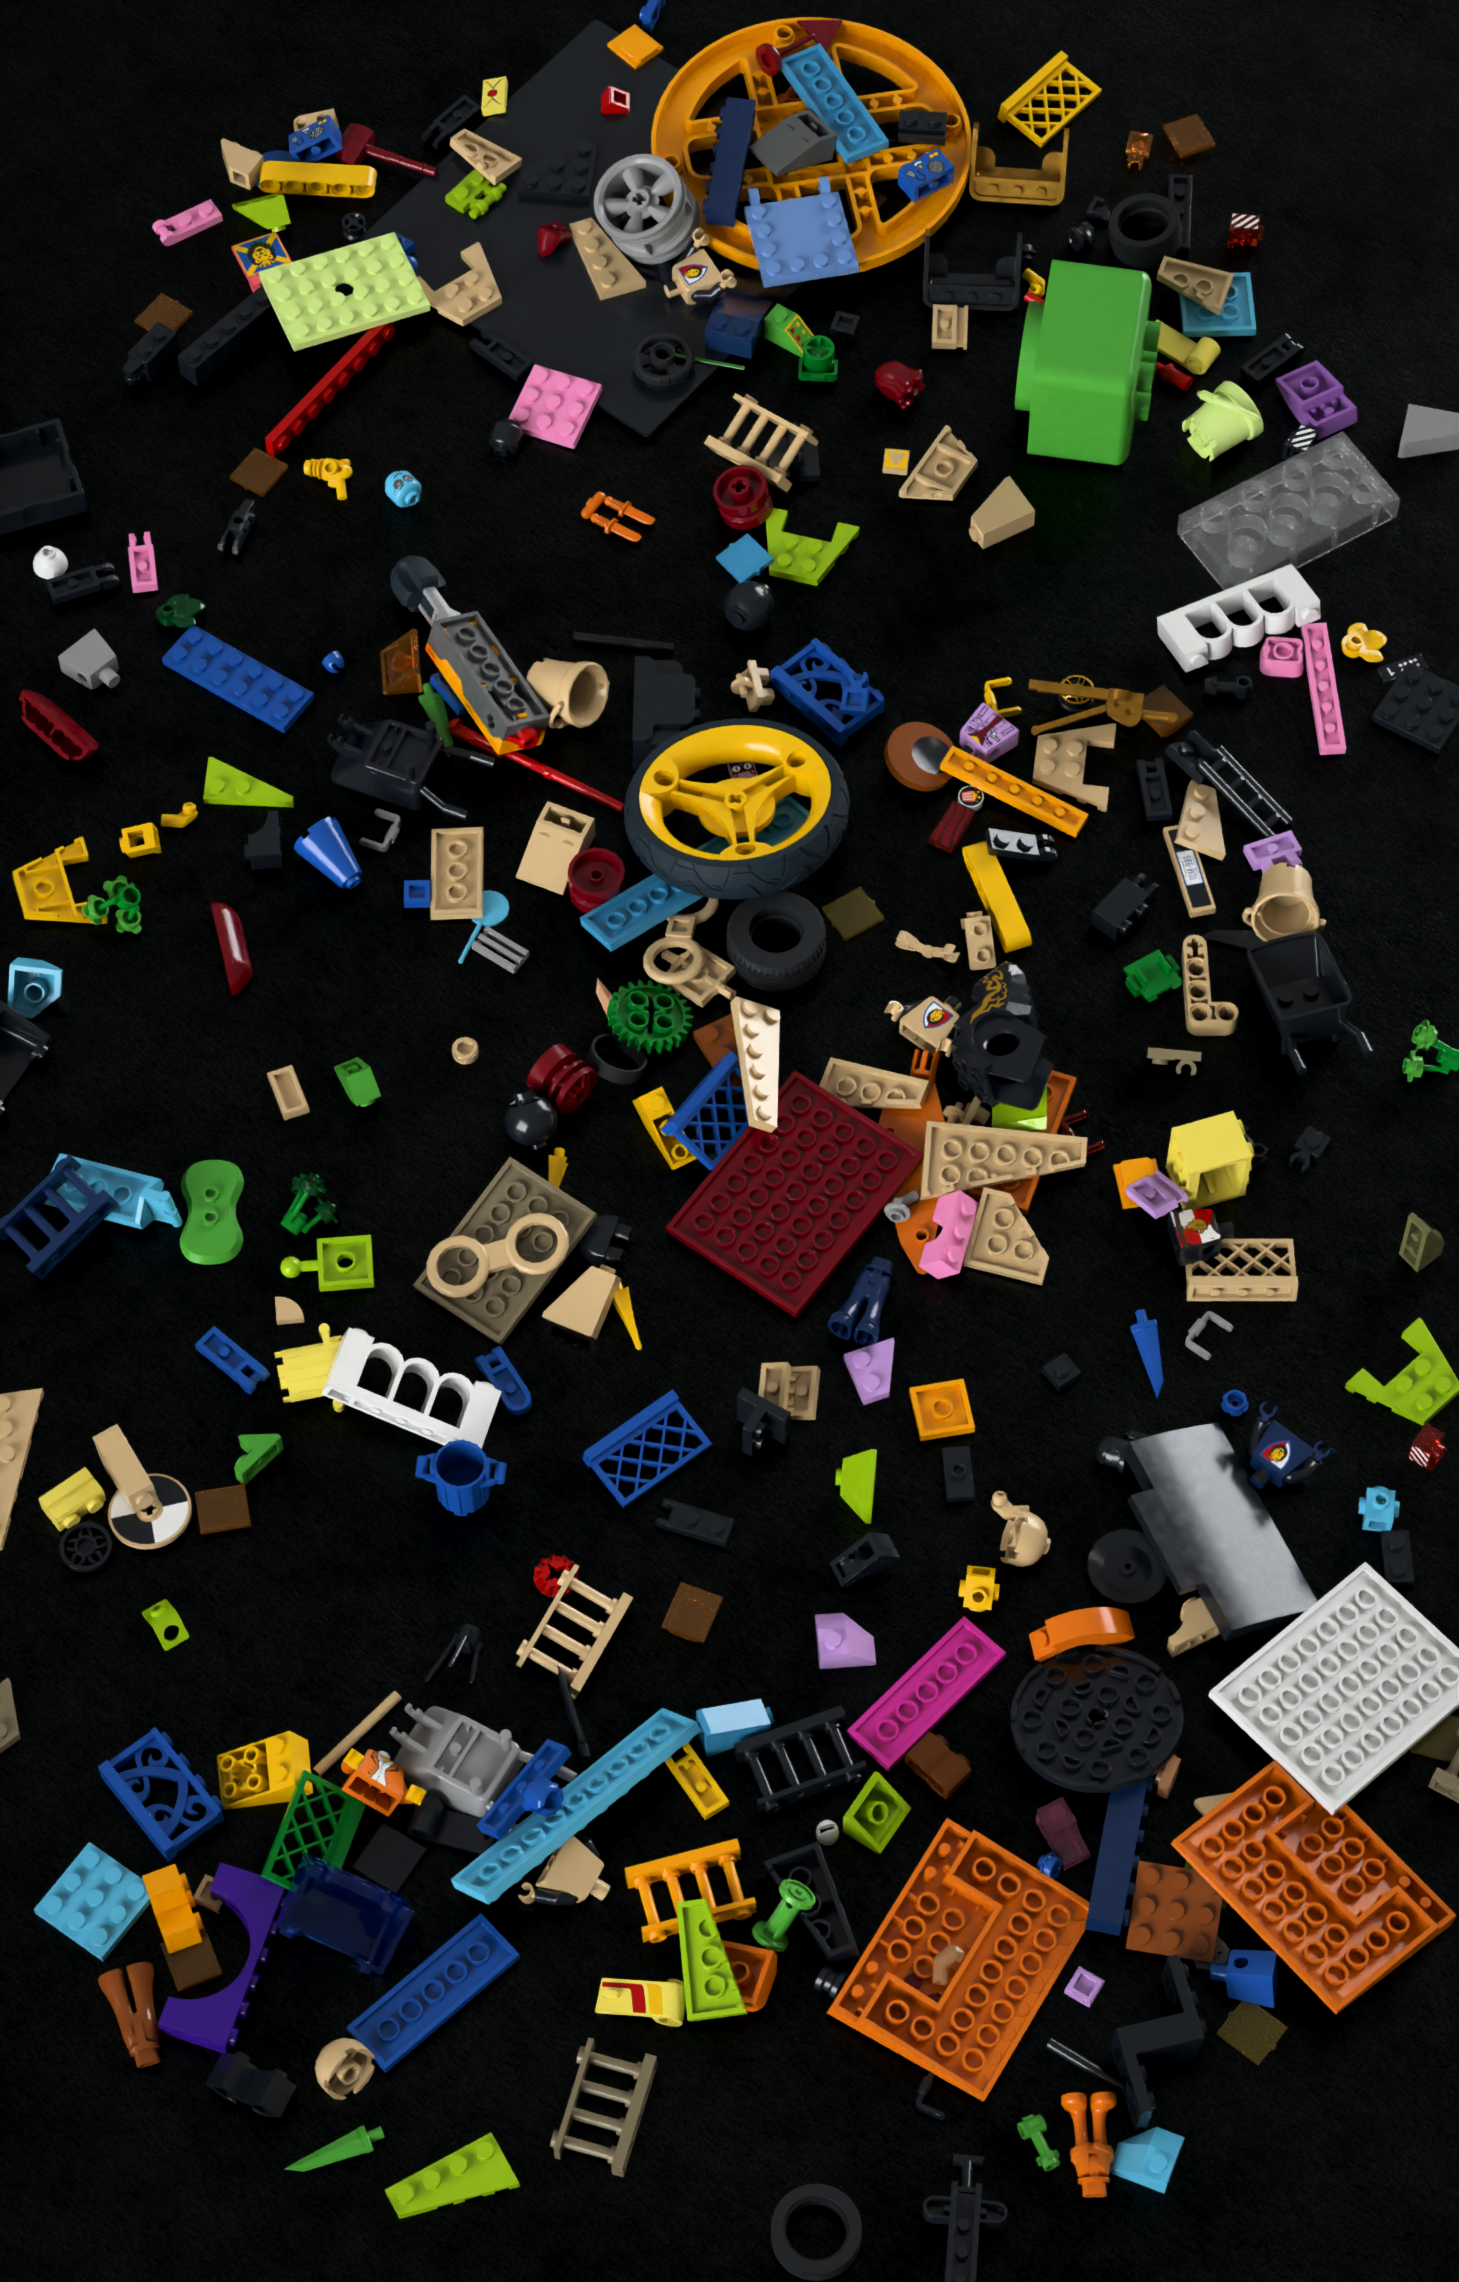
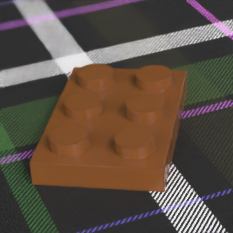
M732 1013L693 1031V1038L712 1068L730 1051L738 1057ZM732 1072L730 1074L731 1086L742 1087L741 1078ZM732 1092V1097L741 1092Z

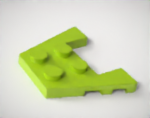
M773 508L770 517L766 520L767 551L774 559V562L769 565L770 576L818 586L835 565L837 558L846 552L851 541L859 535L860 527L840 522L837 523L831 542L783 532L788 511Z
M1419 1317L1402 1332L1401 1336L1420 1354L1386 1386H1383L1362 1368L1346 1383L1345 1389L1352 1393L1356 1391L1366 1396L1367 1400L1375 1404L1379 1402L1392 1408L1391 1411L1424 1426L1459 1394V1380L1423 1320Z

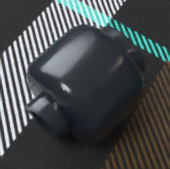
M504 418L502 421L494 424L488 443L494 449L493 452L495 454L507 457L508 454L513 455L518 452L524 432L518 422Z

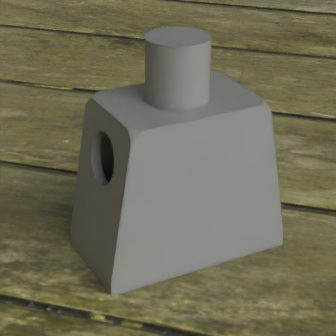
M95 629L91 630L58 656L61 671L89 689H96L103 682L109 688H113L120 681V676L116 674L119 669L117 657Z

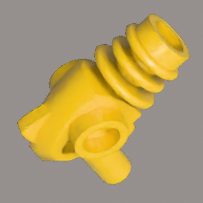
M321 458L320 460L311 459L305 461V475L328 481L329 487L336 488L338 500L347 499L345 479L352 475L349 459L336 460L326 458L324 460Z

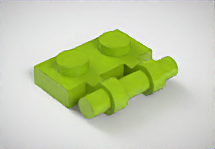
M474 169L445 196V203L463 214L471 209L469 215L471 218L476 219L479 215H484L493 202L499 201L507 188L501 182L495 187L477 169Z

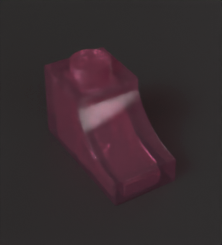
M1063 1796L1037 1809L1036 1824L1056 1854V1857L1062 1860L1064 1870L1090 1857V1852L1078 1829L1077 1820Z

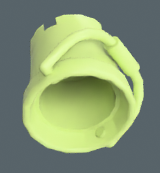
M1224 381L1216 388L1214 393L1206 390L1198 391L1197 396L1206 402L1182 422L1183 431L1185 432L1189 429L1191 436L1187 438L1190 445L1202 458L1205 459L1210 455L1209 461L1214 460L1244 440L1254 439L1264 430L1263 420L1254 402L1242 388L1231 381Z

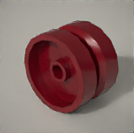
M747 465L732 467L724 471L714 484L713 495L719 507L721 517L733 529H753L763 524L770 517L774 508L773 497L768 489L764 475L757 468Z
M594 847L585 849L574 856L568 868V887L571 902L577 909L588 913L626 890L625 868L622 860L616 853L605 848Z

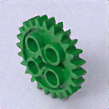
M638 980L637 986L628 982L627 989L620 986L619 992L613 993V997L609 1001L606 1017L609 1018L608 1026L613 1027L612 1034L620 1033L619 1042L627 1040L628 1048L633 1044L637 1045L638 1052L644 1047L648 1054L651 1053L652 1048H655L661 1054L663 1047L670 1052L673 1045L679 1047L681 1041H686L687 1034L690 1033L693 1016L690 1015L691 1007H686L687 999L679 1000L680 992L671 993V986L663 989L662 983L653 986L652 980H649L648 984L644 985L641 980ZM649 1000H651L652 1002V1009L650 1013V1022L652 1023L650 1028L651 1034L648 1033L647 1026L649 1022V1011H647L649 1006Z

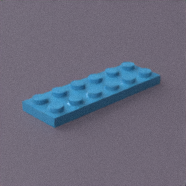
M820 43L781 59L782 73L805 106L838 135L835 149L847 165L889 147V140Z

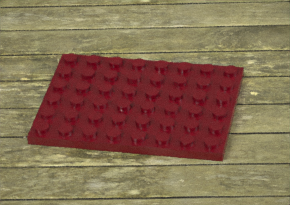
M794 1071L778 1090L777 1128L770 1133L748 1126L666 1226V1232L797 1318L882 1213L885 1206L890 1203L923 1162L924 1153L805 1076Z

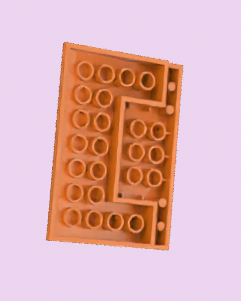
M1275 1760L1171 1843L1335 2014L1343 2010L1451 1926L1456 1917V1914L1347 1804L1332 1816Z
M946 1818L827 2014L984 2102L1086 1930L1085 1926L1090 1902L1046 1874L1040 1873L1038 1869L976 1830H973L971 1833ZM947 1945H957L964 1951L963 1960L953 1963L948 1967L946 1985L933 1984L934 1957ZM914 1974L917 1978L921 1979V1987L918 1990L904 1982L907 1975ZM938 1994L941 1998L937 2003L929 1998L928 1995Z

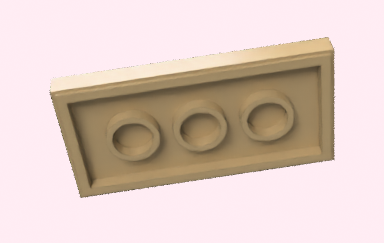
M483 827L432 829L431 920L483 918Z

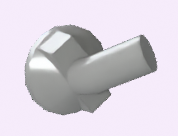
M913 1190L899 1198L895 1197L892 1203L885 1206V1215L893 1222L907 1221L911 1215L907 1205L919 1200L917 1192Z

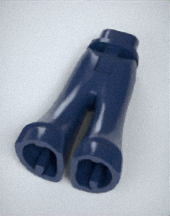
M873 1257L871 1264L865 1266L844 1305L833 1313L828 1321L829 1329L839 1338L849 1340L860 1311L866 1303L865 1312L854 1332V1341L863 1346L876 1344L880 1333L881 1313L892 1279L891 1269L893 1263L880 1257Z

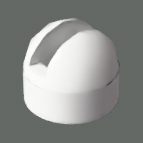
M823 1820L816 1828V1838L823 1845L834 1844L839 1837V1828L835 1822ZM830 1827L833 1828V1829L827 1830V1831H825V1832H823V1833L820 1832L821 1830H824V1829H827V1828H830Z

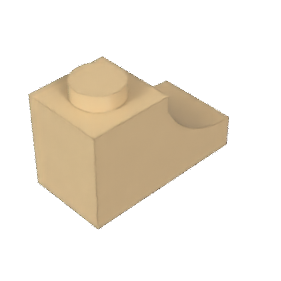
M1192 1597L1183 1604L1180 1619L1183 1623L1179 1630L1168 1638L1167 1650L1173 1658L1220 1634L1201 1597Z

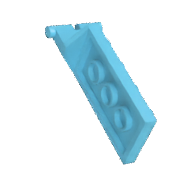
M60 1153L51 1172L55 1169V1165L68 1155ZM73 1157L82 1165L76 1171L80 1177L96 1193H100L104 1189L119 1203L104 1220L138 1229H144L153 1220L170 1223L174 1227L182 1225L183 1221L168 1191L162 1192L164 1184L161 1179ZM69 1180L57 1190L77 1212H81L89 1204V1200ZM50 1199L44 1203L56 1207Z

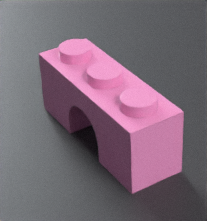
M961 1190L938 1198L932 1220L942 1226L943 1229L935 1240L925 1243L919 1263L920 1268L937 1279L960 1273L979 1203Z

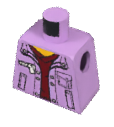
M983 702L961 729L959 743L962 746L961 750L989 764L1018 745L1019 730Z

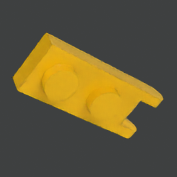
M688 1743L682 1746L687 1754L676 1762L670 1757L665 1763L702 1817L707 1820L728 1807L729 1800Z

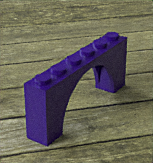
M220 1862L210 1887L211 1898L220 1900L233 1910L245 1925L250 1938L248 1960L235 1981L216 1994L200 1999H178L169 1996L158 2026L159 2033L214 2051L227 2053L229 2046L234 2047L237 2042L240 2029L236 2027L239 2019H245L250 2006V2002H247L250 1991H256L260 1979L257 1971L260 1964L265 1965L270 1953V1948L267 1947L270 1937L275 1938L280 1926V1921H277L280 1911L285 1912L290 1895L287 1894L286 1888L261 1877L259 1874Z

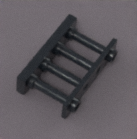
M841 1705L734 1743V1755L737 1763L746 1762L750 1764L763 1796L757 1799V1812L759 1815L763 1813H776L782 1809V1806L846 1783L848 1785L856 1784L866 1776L867 1765L865 1760L854 1764L840 1731L845 1726V1713ZM824 1733L830 1735L843 1765L842 1769L828 1774L814 1742L816 1736ZM796 1743L803 1744L817 1778L800 1783L787 1752L788 1746ZM771 1752L777 1755L789 1784V1788L776 1793L773 1792L760 1761L763 1755Z

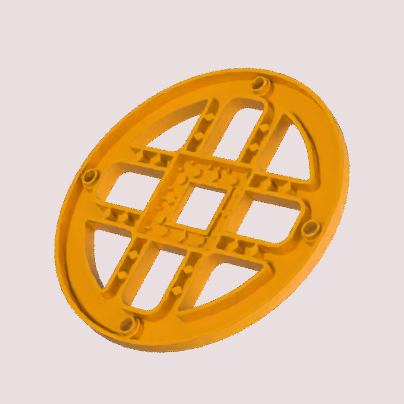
M823 17L778 19L749 26L726 35L692 57L674 76L659 101L651 131V154L668 161L695 197L700 214L698 228L702 229L704 234L710 237V242L706 246L732 261L759 270L748 225L737 219L735 227L706 224V214L702 213L703 199H708L706 183L707 180H712V176L695 173L692 169L689 155L696 151L713 149L714 143H719V139H716L717 126L722 125L723 121H720V116L695 120L708 98L718 88L739 73L744 75L749 99L756 100L755 121L750 143L756 142L788 116L808 110L803 101L778 104L772 78L762 71L756 60V48L761 44L768 43L779 51L807 36L808 34L797 23V20L842 19ZM842 20L827 52L841 74L842 70L839 59L880 73L903 89L858 96L877 125L898 122L900 110L946 112L945 146L915 144L888 148L848 165L835 149L837 158L835 163L808 166L778 176L761 162L762 167L745 170L739 202L748 201V189L758 188L760 199H769L773 202L819 193L818 186H820L818 178L828 176L831 191L845 189L855 232L850 234L857 257L859 272L902 257L925 241V229H930L931 237L946 222L956 208L969 177L972 134L966 109L957 90L944 72L931 59L912 45L887 32L861 23ZM812 39L782 55L781 59L815 46L817 43ZM938 148L954 166L953 183L916 203L911 201L891 219L884 223L881 222L872 184L878 181L897 179L898 169L904 164L911 163L920 158L924 153ZM674 191L662 196L666 205L670 208L673 203Z

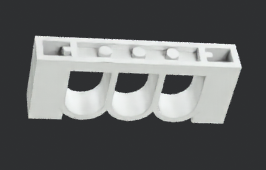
M1289 564L1157 617L1158 636L1183 670L1189 672L1208 664V660L1225 657L1232 650V645L1237 647L1253 646L1261 641L1264 633L1278 635L1289 631L1294 624L1297 627H1301L1321 619L1320 599L1295 567ZM1275 597L1284 608V611L1269 613L1264 611L1258 603ZM1244 609L1253 623L1246 626H1238L1233 624L1227 618V615ZM1213 622L1222 636L1213 639L1205 638L1198 634L1195 628Z
M350 1327L347 1329L339 1344L323 1387L322 1395L439 1444L446 1445L450 1441L463 1439L474 1444L476 1443L482 1449L502 1391L495 1389L488 1382L476 1381L472 1384L468 1378L458 1373H447L440 1377L435 1366L426 1359L411 1358L404 1362L398 1349L386 1343L373 1344L374 1337L369 1336L364 1330L352 1329ZM369 1358H381L391 1367L392 1378L385 1397L357 1386L366 1360ZM404 1373H417L426 1381L428 1389L421 1412L393 1401ZM439 1388H453L462 1397L463 1407L456 1427L429 1416Z

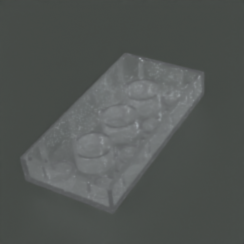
M1342 431L1180 514L1177 534L1221 588L1227 590L1289 564H1292L1297 569L1397 517L1400 498Z

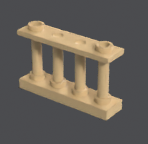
M735 393L733 398L742 405L723 437L720 436L716 439L709 435L704 444L716 454L738 466L747 465L757 468L762 472L767 482L788 492L792 483L785 478L787 475L785 472L805 440L815 446L818 444V441L812 436L813 431L803 424L797 427L757 405L758 401L747 394L745 397H742ZM750 410L760 415L741 447L732 448L731 441ZM771 421L778 425L760 456H756L755 459L750 458L749 451L767 422ZM788 430L797 436L777 467L774 466L772 470L767 467L769 465L767 461Z
M574 1564L570 1572L566 1569L564 1570L557 1582L561 1588L531 1640L527 1641L524 1639L516 1652L517 1655L521 1656L516 1664L519 1667L523 1665L528 1657L558 1675L559 1665L566 1677L567 1683L570 1685L569 1689L574 1699L582 1689L633 1600V1597L623 1592L619 1600L616 1598L612 1600L574 1578L575 1573L580 1567L577 1564ZM567 1587L605 1608L606 1613L610 1615L606 1623L602 1621L598 1623L560 1601ZM553 1611H557L593 1632L592 1636L597 1638L593 1646L591 1647L588 1644L584 1646L546 1624ZM542 1634L580 1656L579 1659L583 1663L579 1670L575 1668L571 1670L535 1649L533 1646L539 1635Z

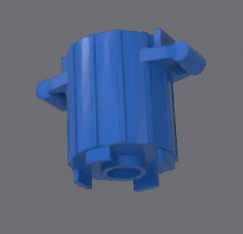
M462 1439L448 1442L437 1453L418 1456L415 1476L436 1483L438 1500L446 1510L454 1512V1515L468 1516V1513H474L486 1504L491 1492L490 1486L504 1484L507 1464L486 1457V1454L476 1443L474 1444ZM428 1461H430V1474H427ZM491 1466H495L494 1479H490Z

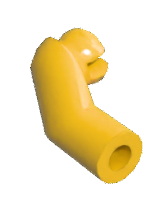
M187 802L182 807L183 811L178 815L162 814L161 826L186 827L197 817L196 805Z

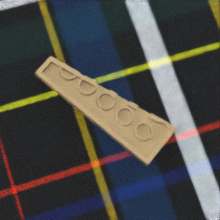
M735 996L730 1004L748 1123L751 1127L772 1133L777 1128L780 1010Z

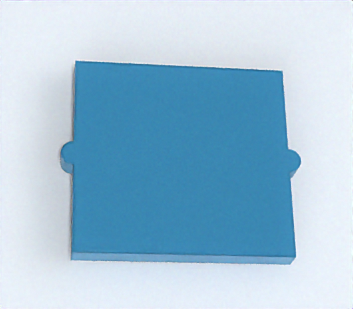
M748 533L734 544L730 543L727 549L716 556V560L739 583L749 581L755 575H760L763 569L774 562V559Z

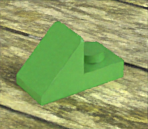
M248 1434L238 1436L241 1448L248 1453V1455H242L234 1467L236 1479L245 1486L284 1449L280 1435Z

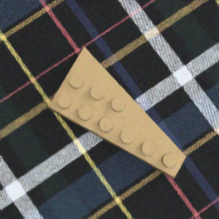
M927 1121L920 1201L944 1196L960 1190L964 1192L1084 1167L1086 1164L1087 1137Z
M43 1388L0 1394V1550L4 1548L13 1504L16 1502L20 1479H22L32 1441L33 1428L37 1422L38 1409L44 1395Z

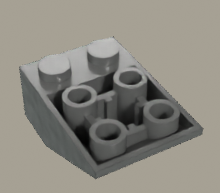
M810 110L788 116L749 146L748 150L778 176L832 160L838 135Z

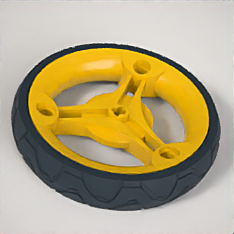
M752 718L724 719L722 721L718 720L689 728L687 731L684 730L661 743L644 759L628 786L624 806V823L634 852L640 857L641 862L662 881L696 896L726 900L748 899L769 895L789 888L809 877L810 874H813L828 860L840 843L846 830L850 806L849 791L838 763L820 743H817L815 739L806 733L778 722L774 723L769 720ZM749 762L775 767L768 772L749 779L731 778L717 783H699L685 780L707 768L728 763ZM792 792L811 797L810 813L804 824L792 836L774 846L755 842L757 833L765 829L773 820L776 812L775 805ZM675 809L697 815L701 824L709 832L725 837L730 846L725 848L720 854L693 849L673 837L665 827L663 818ZM748 836L749 842L737 844L736 838Z

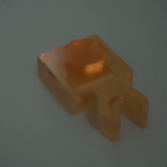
M1130 131L1126 147V155L1129 156L1127 163L1129 169L1131 163L1137 162L1139 170H1141L1144 158L1149 159L1153 143L1152 134Z

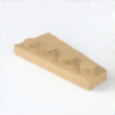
M830 1057L819 1086L852 1108L922 1109L931 1085L928 1080Z

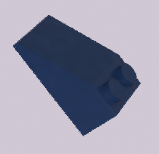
M727 290L713 309L706 325L705 348L752 359L764 329V318L770 313L773 301Z

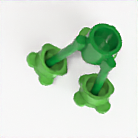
M118 876L114 881L104 882L103 889L108 893V901L95 895L88 896L87 904L82 906L83 914L92 919L93 924L100 925L102 924V918L106 917L109 913V906L117 905L121 908L115 914L118 918L117 931L121 933L131 931L134 934H138L142 929L139 925L141 913L138 906L141 894L133 883H127V879L124 876Z
M1424 1020L1414 1029L1412 1042L1417 1044L1416 1049L1411 1050L1409 1058H1405L1403 1061L1402 1069L1403 1073L1407 1074L1408 1082H1412L1413 1077L1420 1078L1423 1070L1436 1071L1448 1075L1450 1070L1456 1072L1459 1069V1050L1436 1039L1437 1030L1433 1025H1429L1430 1022L1428 1020ZM1430 1046L1438 1049L1436 1061L1440 1063V1066L1425 1065L1423 1057L1415 1056V1052L1419 1049L1427 1052Z

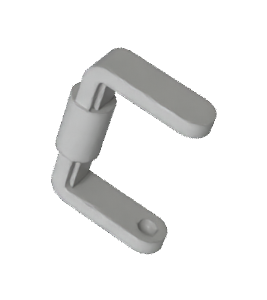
M376 809L374 812L376 816L393 821L394 823L390 826L383 844L366 838H361L359 843L362 846L386 852L391 843H394L400 831L401 820L397 814Z
M1207 1311L1201 1319L1198 1318L1188 1330L1189 1334L1185 1341L1187 1348L1205 1360H1209L1211 1354L1192 1341L1206 1327L1208 1320H1212L1229 1332L1234 1328L1232 1324L1212 1311Z

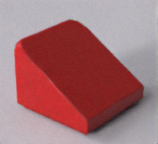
M608 86L601 95V113L628 114L630 112V93Z

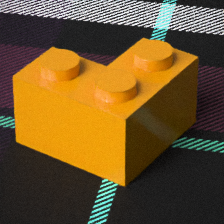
M173 1864L143 1875L142 1879L168 1953L171 1954L202 1942L199 1930L204 1929L199 1912L192 1913L191 1908L196 1905L185 1873L179 1875L176 1865Z

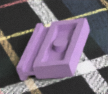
M1159 1170L1154 1171V1176L1149 1177L1147 1175L1125 1187L1127 1196L1155 1219L1177 1208L1179 1202H1188L1186 1192Z

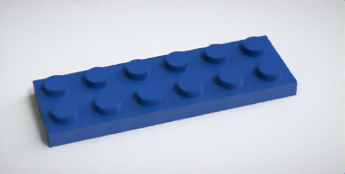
M197 626L189 627L162 658L165 666L284 734L315 699L314 693Z
M480 1913L346 2027L347 2031L354 2039L362 2043L374 2054L375 2059H372L386 2073L519 1960L520 1955Z

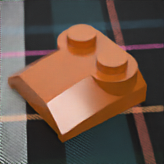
M722 1940L746 2011L755 2012L760 2010L767 2002L777 1973V1954L773 1950Z

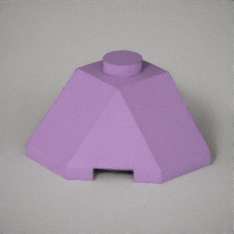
M844 1613L815 1615L819 1669L876 1665L874 1637Z

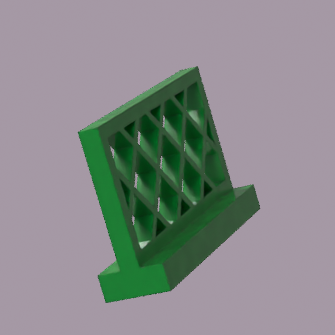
M306 1770L302 1771L261 1877L308 1899V1903L317 1908L329 1903L366 1804L344 1792L342 1788ZM306 1781L316 1785L319 1796L310 1800L307 1799L303 1789ZM332 1794L344 1798L341 1810L336 1812L332 1811L327 1796ZM321 1799L327 1815L315 1819L309 1803ZM304 1806L309 1822L297 1826L293 1815L296 1808ZM329 1818L333 1830L331 1836L323 1838L317 1822ZM311 1825L317 1841L305 1845L299 1829ZM293 1832L299 1848L287 1853L283 1840L286 1834ZM318 1844L323 1856L321 1862L313 1865L307 1848ZM301 1851L307 1867L295 1872L289 1855ZM283 1858L289 1875L280 1877L272 1873L271 1870L275 1861ZM305 1871L309 1872L312 1879L310 1890L300 1886L296 1875Z

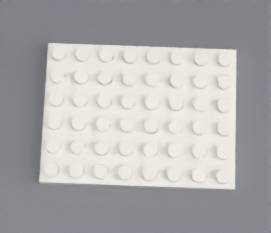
M1364 1562L1210 1690L1208 1696L1333 1816L1459 1707V1649L1371 1566Z

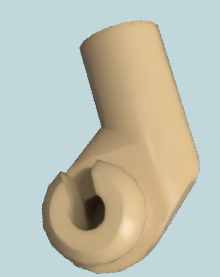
M997 1491L992 1495L991 1506L1003 1519L1014 1520L1017 1515L1012 1513L1018 1508L1029 1511V1505L1013 1506L1007 1500V1494L1003 1491Z

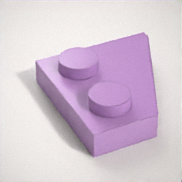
M893 1338L844 1354V1361L863 1405L889 1397L895 1343Z

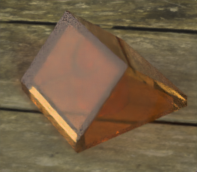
M413 628L380 651L383 693L386 695L422 692L418 633Z

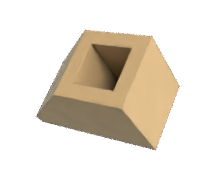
M223 138L221 140L222 155L230 182L251 191L260 178L261 166L264 163L263 155Z

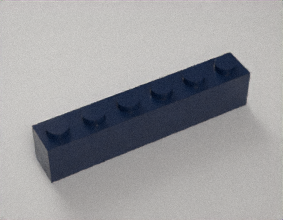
M727 97L726 107L721 106L720 121L723 122L722 125L717 126L716 139H719V143H714L713 158L716 159L715 162L710 163L709 176H712V180H707L706 195H708V199H703L702 213L706 214V224L735 227L749 153L748 148L755 121L756 100Z
M1152 1777L1130 1788L1110 1792L1085 1929L1120 1936L1121 1926H1128L1131 1909L1125 1908L1126 1899L1132 1900L1135 1882H1130L1131 1872L1137 1873L1140 1856L1134 1854L1136 1846L1142 1847L1145 1830L1139 1829L1141 1820H1147L1149 1804L1144 1803L1145 1794L1151 1795L1154 1781Z

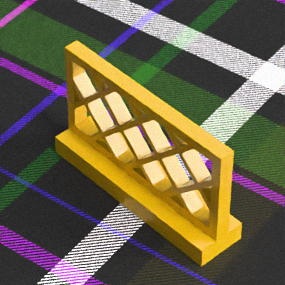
M1062 50L1001 104L997 116L1003 123L1009 121L1040 148L1097 98L1102 91L1101 88L1067 61L1068 55ZM1067 71L1074 77V81H1062L1061 75ZM1048 86L1058 87L1059 94H1047L1046 88ZM1062 87H1075V95L1063 94ZM1079 87H1087L1092 93L1090 95H1079ZM1033 100H1043L1044 108H1032L1031 102ZM1047 100L1060 101V108H1048ZM1064 101H1076V108H1064ZM1018 113L1028 114L1029 121H1020L1015 116ZM1032 114H1045V122H1033ZM1049 114L1061 115V121L1049 122ZM1034 128H1046V135L1042 138L1034 132Z

